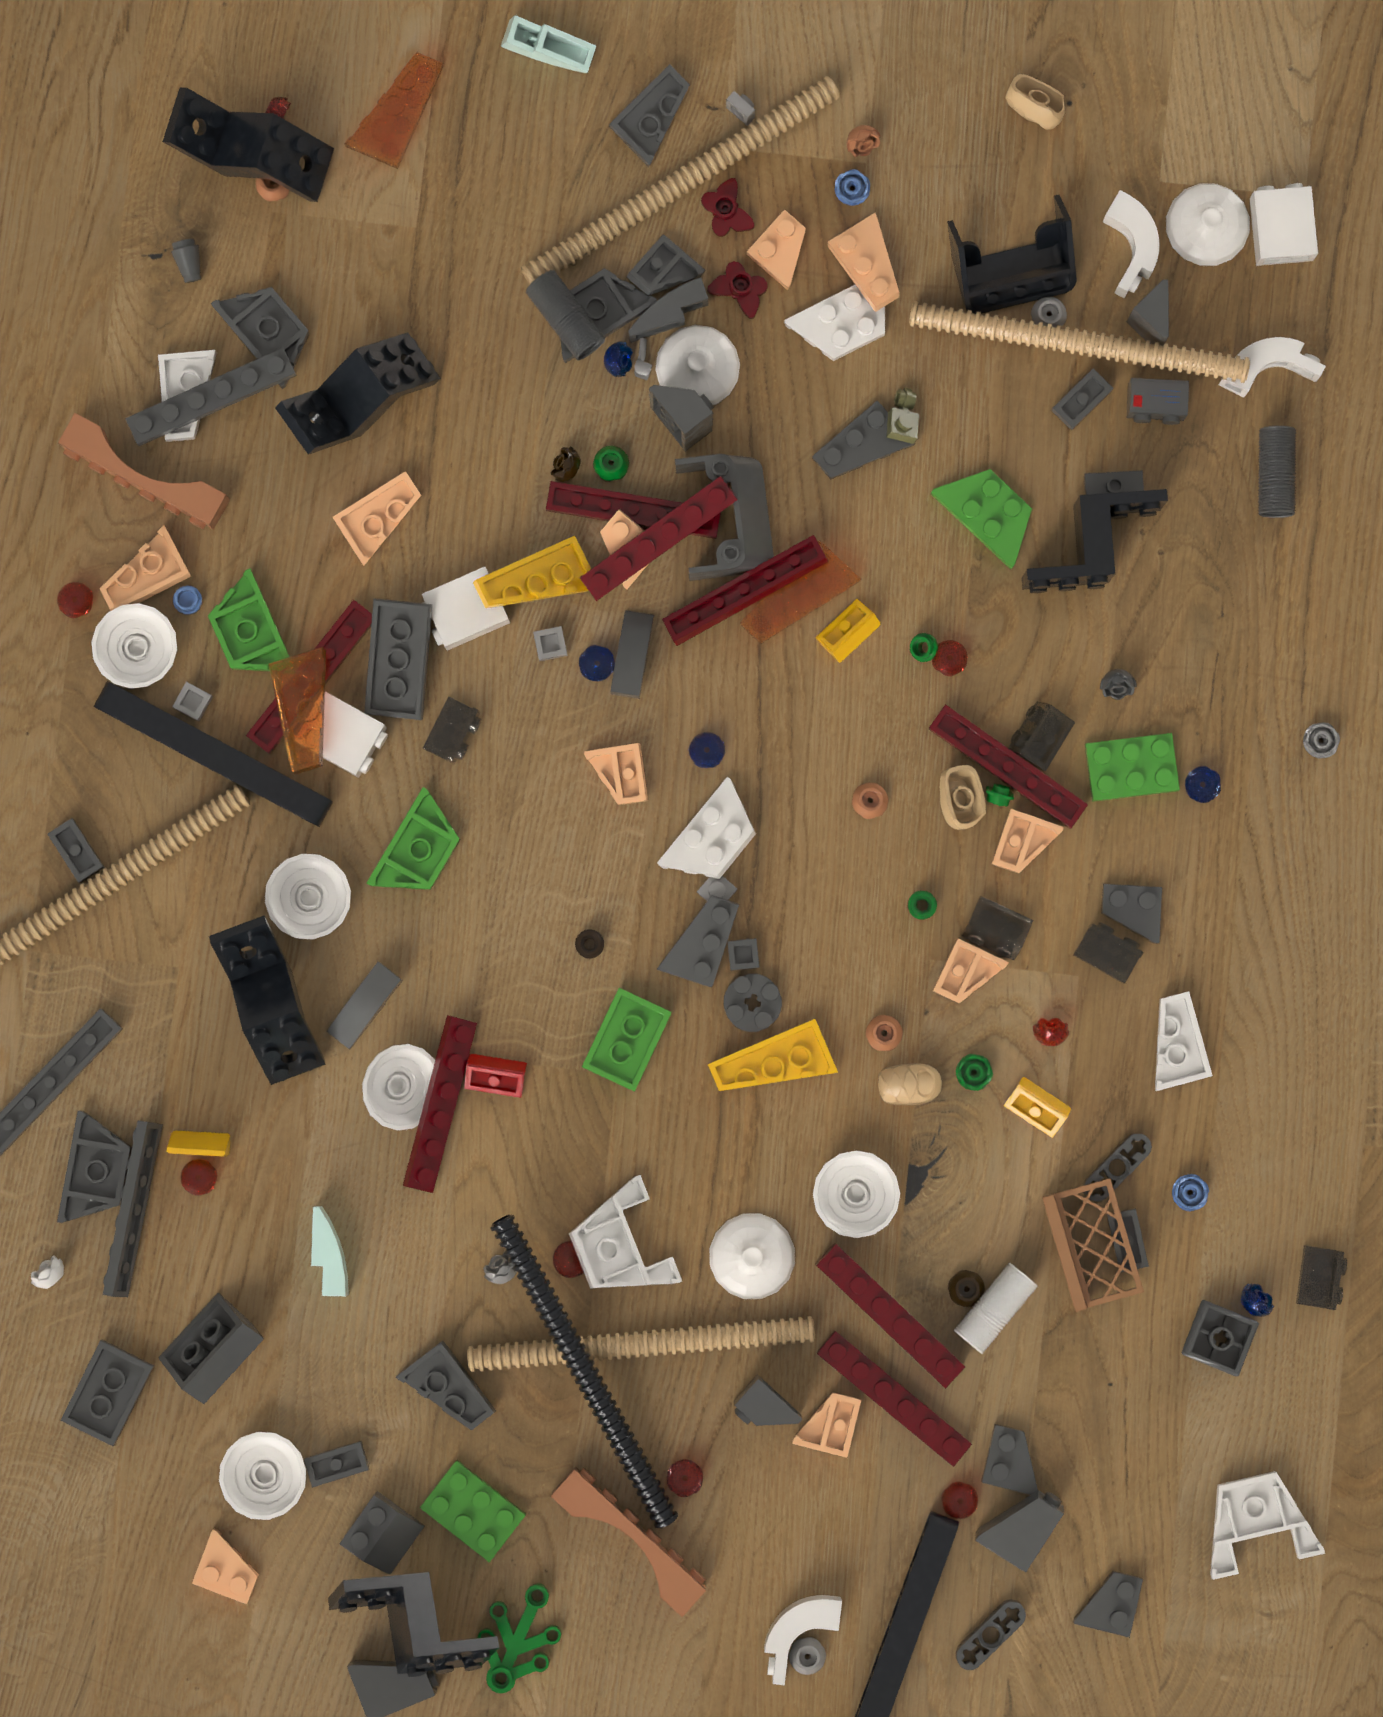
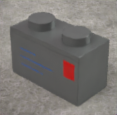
M1131 378L1128 383L1126 418H1134L1136 423H1150L1151 419L1162 420V423L1167 425L1180 424V421H1184L1188 415L1189 381Z

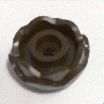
M562 447L561 454L554 459V470L551 471V475L556 477L555 480H571L578 472L581 459L573 447Z
M961 1270L950 1279L948 1290L950 1298L955 1304L963 1307H972L984 1295L985 1286L980 1275L972 1271ZM968 1286L969 1291H964V1287Z

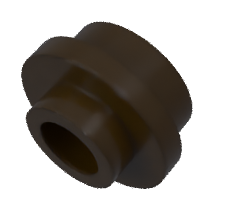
M584 930L577 936L575 947L582 957L587 959L596 958L604 949V939L595 930ZM587 939L595 941V947L591 950L586 949L584 946Z

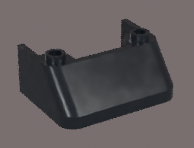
M1054 195L1056 219L1044 222L1036 229L1035 244L981 256L980 249L976 243L971 241L962 242L953 220L947 221L951 257L962 300L967 311L972 310L973 314H976L977 311L981 312V314L1036 301L1044 297L1065 294L1074 288L1077 277L1072 222L1060 195Z

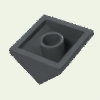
M1162 280L1133 308L1126 321L1145 341L1150 340V344L1159 342V345L1164 346L1169 337L1168 280Z

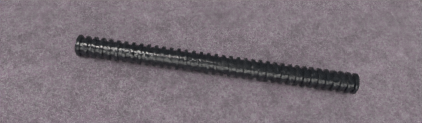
M509 1214L498 1219L490 1227L491 1231L496 1232L495 1238L500 1239V1247L505 1248L504 1254L509 1255V1263L514 1264L513 1271L519 1273L517 1278L522 1279L521 1285L523 1288H527V1296L531 1295V1303L536 1304V1312L541 1313L539 1318L545 1321L544 1327L549 1328L548 1334L554 1337L553 1343L558 1344V1352L563 1353L561 1358L567 1361L566 1367L571 1368L570 1374L576 1377L575 1383L580 1384V1392L585 1393L583 1398L589 1400L588 1407L593 1408V1416L598 1417L597 1423L602 1424V1432H606V1439L611 1440L610 1447L616 1449L614 1454L620 1457L619 1463L624 1464L623 1470L629 1473L628 1479L633 1480V1488L638 1489L636 1491L637 1496H641V1503L646 1504L645 1510L651 1513L649 1515L650 1519L655 1520V1528H664L677 1519L678 1513L673 1511V1504L668 1503L669 1497L664 1495L665 1489L659 1486L661 1484L660 1480L655 1479L656 1473L651 1471V1464L646 1463L647 1457L642 1455L643 1449L641 1447L638 1448V1440L633 1439L634 1433L632 1431L629 1432V1424L624 1423L625 1417L620 1415L621 1409L616 1408V1400L611 1399L612 1393L610 1391L607 1392V1384L602 1383L603 1377L601 1375L598 1376L599 1369L597 1367L594 1368V1360L589 1359L590 1353L588 1351L585 1352L586 1346L584 1343H580V1335L576 1336L577 1329L575 1327L572 1328L573 1322L571 1319H567V1311L563 1312L564 1306L562 1303H558V1295L554 1296L555 1289L549 1287L550 1280L545 1279V1271L540 1270L542 1266L540 1263H536V1255L531 1254L533 1249L527 1247L528 1240L523 1239V1231H519V1224L514 1223V1215Z

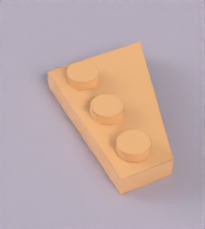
M876 212L828 241V248L875 312L899 298V289Z
M405 471L333 516L334 521L363 566H365L421 497V494Z
M165 525L157 531L158 534L148 544L145 543L138 550L139 553L128 564H124L99 588L110 611L121 605L141 603L191 577Z

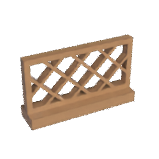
M1111 1178L1042 1197L1076 1312L1144 1292ZM1107 1186L1110 1198L1104 1208L1089 1200L1094 1189ZM1089 1191L1086 1198L1078 1194ZM1074 1195L1084 1201L1076 1216L1064 1209L1061 1198ZM1086 1203L1102 1211L1094 1226L1079 1218ZM1110 1203H1112L1114 1213L1107 1210ZM1105 1213L1117 1220L1118 1227L1113 1236L1097 1228ZM1067 1216L1074 1219L1070 1227L1067 1220ZM1076 1221L1092 1229L1084 1244L1072 1237L1071 1230ZM1095 1231L1110 1239L1103 1254L1087 1246ZM1119 1231L1121 1233L1123 1242L1116 1239V1236ZM1113 1242L1125 1247L1127 1254L1121 1265L1106 1257ZM1075 1244L1082 1247L1079 1254H1077ZM1085 1249L1100 1257L1093 1272L1081 1267L1080 1258ZM1103 1260L1119 1268L1111 1283L1096 1275ZM1127 1260H1129L1131 1270L1124 1267ZM1122 1270L1134 1277L1136 1288L1124 1291L1114 1285ZM1083 1272L1090 1275V1278L1087 1281V1283L1085 1281ZM1093 1278L1109 1286L1103 1297L1091 1300L1088 1287ZM1112 1288L1118 1291V1293L1108 1295Z

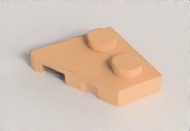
M784 210L748 249L746 255L788 290L792 284L806 228Z
M1010 809L991 864L1019 874L1063 831L1064 827Z
M957 938L932 991L956 1003H961L971 993L984 985L999 971L1003 970L1009 962Z
M832 1392L794 1436L792 1444L847 1458L861 1399Z

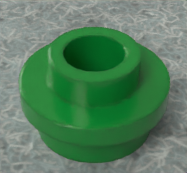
M928 633L917 634L910 643L912 656L920 662H928L934 659L938 652V643L935 637ZM924 642L928 644V651L926 653L922 649Z
M917 891L908 900V910L916 919H928L933 916L937 909V901L928 891ZM919 900L927 902L928 907L926 910L921 911L917 908Z

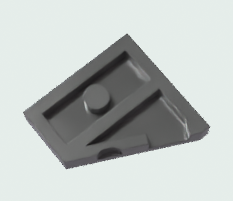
M663 234L628 273L627 278L649 296L700 278L705 269Z
M994 1424L981 1479L982 1483L1030 1495L1038 1491L1024 1431Z

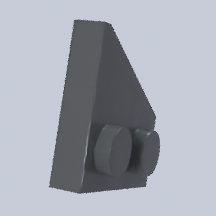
M1103 884L1101 914L1119 922L1127 929L1147 938L1150 942L1158 944L1160 943L1162 887Z
M1112 1571L1102 1587L1089 1599L1088 1604L1074 1617L1073 1623L1130 1638L1143 1579Z

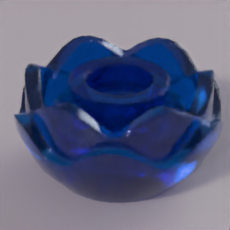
M626 342L612 344L607 348L604 355L606 370L616 378L626 376V373L632 368L630 358L633 350L627 346Z
M592 645L580 655L579 667L585 678L592 681H603L613 673L615 661L612 652L608 648ZM598 661L600 665L595 666L594 663Z
M700 733L691 741L689 755L698 767L713 768L719 765L723 759L725 745L721 738L714 733ZM706 747L710 749L708 753L704 751Z
M1200 766L1190 771L1185 779L1187 794L1197 802H1210L1221 791L1219 774L1206 766ZM1201 782L1205 783L1204 788L1200 786Z
M1251 1283L1243 1288L1241 1303L1251 1315L1264 1317L1269 1315L1275 1307L1272 1304V1296L1263 1292L1261 1285Z

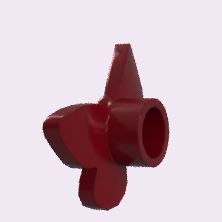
M730 178L719 185L717 193L707 192L701 198L704 209L713 213L714 217L711 225L713 232L719 237L726 236L731 228L736 232L750 231L755 227L753 219L749 214L738 207L739 204L736 202L738 184L735 178Z
M730 262L726 266V275H720L708 286L707 292L717 296H732L733 299H737L742 312L749 319H754L760 304L758 296L766 293L768 289L767 281L760 276L751 277L745 272L743 265L739 262Z

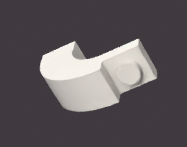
M1120 190L1107 211L1103 223L1121 232L1131 246L1132 259L1130 266L1115 291V294L1125 298L1128 291L1135 292L1142 280L1140 276L1149 279L1159 254V235L1155 222L1148 210L1138 200Z
M1285 337L1266 338L1252 343L1238 354L1240 359L1245 360V357H1249L1250 360L1248 377L1245 383H1241L1239 379L1233 382L1231 381L1232 378H1227V380L1221 378L1218 385L1241 397H1245L1257 374L1267 368L1283 367L1316 382L1326 366L1321 364L1320 359L1314 355L1300 354L1305 343L1299 340Z
M829 1595L806 1597L792 1603L776 1617L770 1626L764 1644V1653L775 1654V1657H769L767 1675H772L773 1684L785 1685L789 1649L793 1641L800 1634L811 1629L839 1631L842 1606L841 1597Z

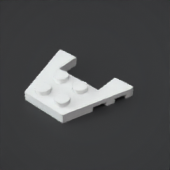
M641 1175L629 1180L569 1233L590 1289L676 1284L682 1282L673 1257L648 1267L644 1266L624 1216V1209L650 1199Z
M1273 1471L1217 1485L1210 1571L1213 1580L1239 1574L1232 1543L1276 1532L1291 1530L1298 1559L1325 1554L1323 1546L1316 1538L1277 1472Z

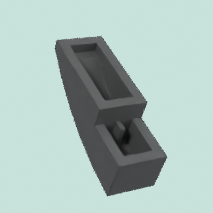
M697 278L677 287L652 304L628 330L630 342L632 343L640 340V338H647L684 326V313L708 306V296L702 278Z
M625 610L610 691L612 695L640 699L654 615Z
M377 962L345 1004L327 1032L350 1050L386 1005L387 1000L403 980L382 963Z

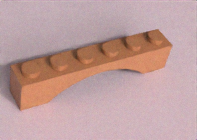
M74 413L58 442L65 449L63 454L77 462L80 458L90 463L88 467L98 474L104 475L105 471L115 476L113 481L128 489L130 485L140 490L138 494L150 502L158 499L165 503L163 508L174 515L179 516L181 512L190 517L189 522L204 530L205 526H208L214 530L230 501L225 493L202 481L167 483L153 480L137 473L117 456L109 443L105 431L99 425Z
M575 1467L552 1492L551 1497L572 1517H588L606 1522L632 1538L643 1550L653 1567L658 1581L660 1597L683 1617L706 1592V1586L703 1584L706 1579L694 1568L689 1571L681 1564L684 1559L674 1549L670 1548L667 1551L659 1543L662 1539L650 1528L645 1531L638 1524L640 1521L638 1516L629 1508L623 1511L616 1504L618 1498L607 1488L603 1491L594 1484L596 1478L588 1470L583 1468L580 1471Z

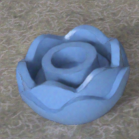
M849 170L837 177L834 188L835 194L846 205H859L869 195L870 181L858 170ZM850 187H855V190L851 191Z
M1184 1175L1175 1181L1172 1197L1181 1209L1194 1211L1202 1208L1207 1202L1209 1187L1198 1175ZM1188 1190H1192V1195H1188Z

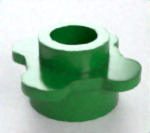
M994 783L993 787L986 786V793H988L986 800L988 802L1007 807L1010 800H1014V793L1010 792L1009 787Z

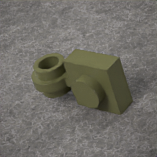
M905 387L903 390L898 389L896 392L894 405L898 406V408L892 407L888 412L887 438L914 444L918 439L919 414L908 411L914 408L917 394L912 392L910 388Z

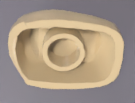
M1019 74L1013 79L1005 97L1011 108L1026 120L1038 123L1045 130L1054 129L1061 123L1065 114L1064 95L1061 92L1029 75Z
M962 765L946 769L941 773L939 786L940 804L947 824L956 830H965L973 827L986 814L984 792L976 770L972 766Z
M909 1063L887 1067L878 1076L879 1095L882 1101L893 1105L925 1104L933 1101L941 1092V1076L934 1067L927 1064Z

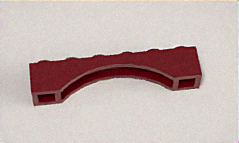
M836 1243L815 1263L824 1274L945 1389L963 1371L965 1366Z

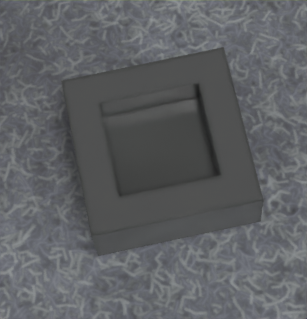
M756 938L727 941L730 971L759 968Z

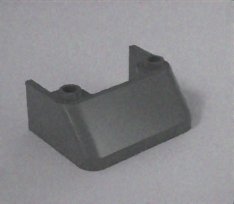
M726 454L675 459L676 474L706 470L707 477L711 481L721 475L726 483H731V489L738 498L733 503L738 539L726 540L718 546L716 565L689 568V581L742 575L774 557L763 468L758 460L751 457Z

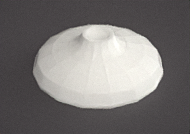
M1199 183L1184 189L1172 201L1166 215V233L1172 248L1183 259L1199 266H1217L1232 260L1243 249L1250 233V216L1244 202L1231 189L1218 184Z
M692 325L678 329L665 339L657 353L655 370L660 386L695 390L699 396L704 394L712 405H717L730 395L736 385L740 362L735 346L725 334L713 327Z
M140 603L121 605L108 612L96 626L91 642L93 660L101 674L112 683L130 689L148 687L162 679L173 666L177 653L176 632L168 618L156 608Z
M300 854L286 859L274 869L266 884L265 904L270 919L282 932L298 939H316L330 934L342 924L350 908L351 889L346 875L335 862L321 855Z
M410 1044L393 1045L378 1053L367 1067L362 1082L363 1101L370 1116L382 1126L394 1130L413 1129L418 1126L435 1059L423 1048Z
M851 1151L838 1154L825 1163L816 1177L813 1198L816 1212L827 1227L839 1235L861 1238L876 1234L890 1223L898 1209L900 1190L896 1175L885 1161L872 1153Z
M745 1213L727 1220L715 1233L709 1248L710 1267L716 1281L728 1293L742 1299H763L778 1292L789 1280L795 1265V1247L788 1231L776 1219L760 1213Z
M255 1432L241 1437L228 1448L220 1464L219 1483L225 1500L236 1512L250 1519L269 1520L284 1515L298 1503L305 1488L306 1467L301 1453L290 1440L276 1433Z

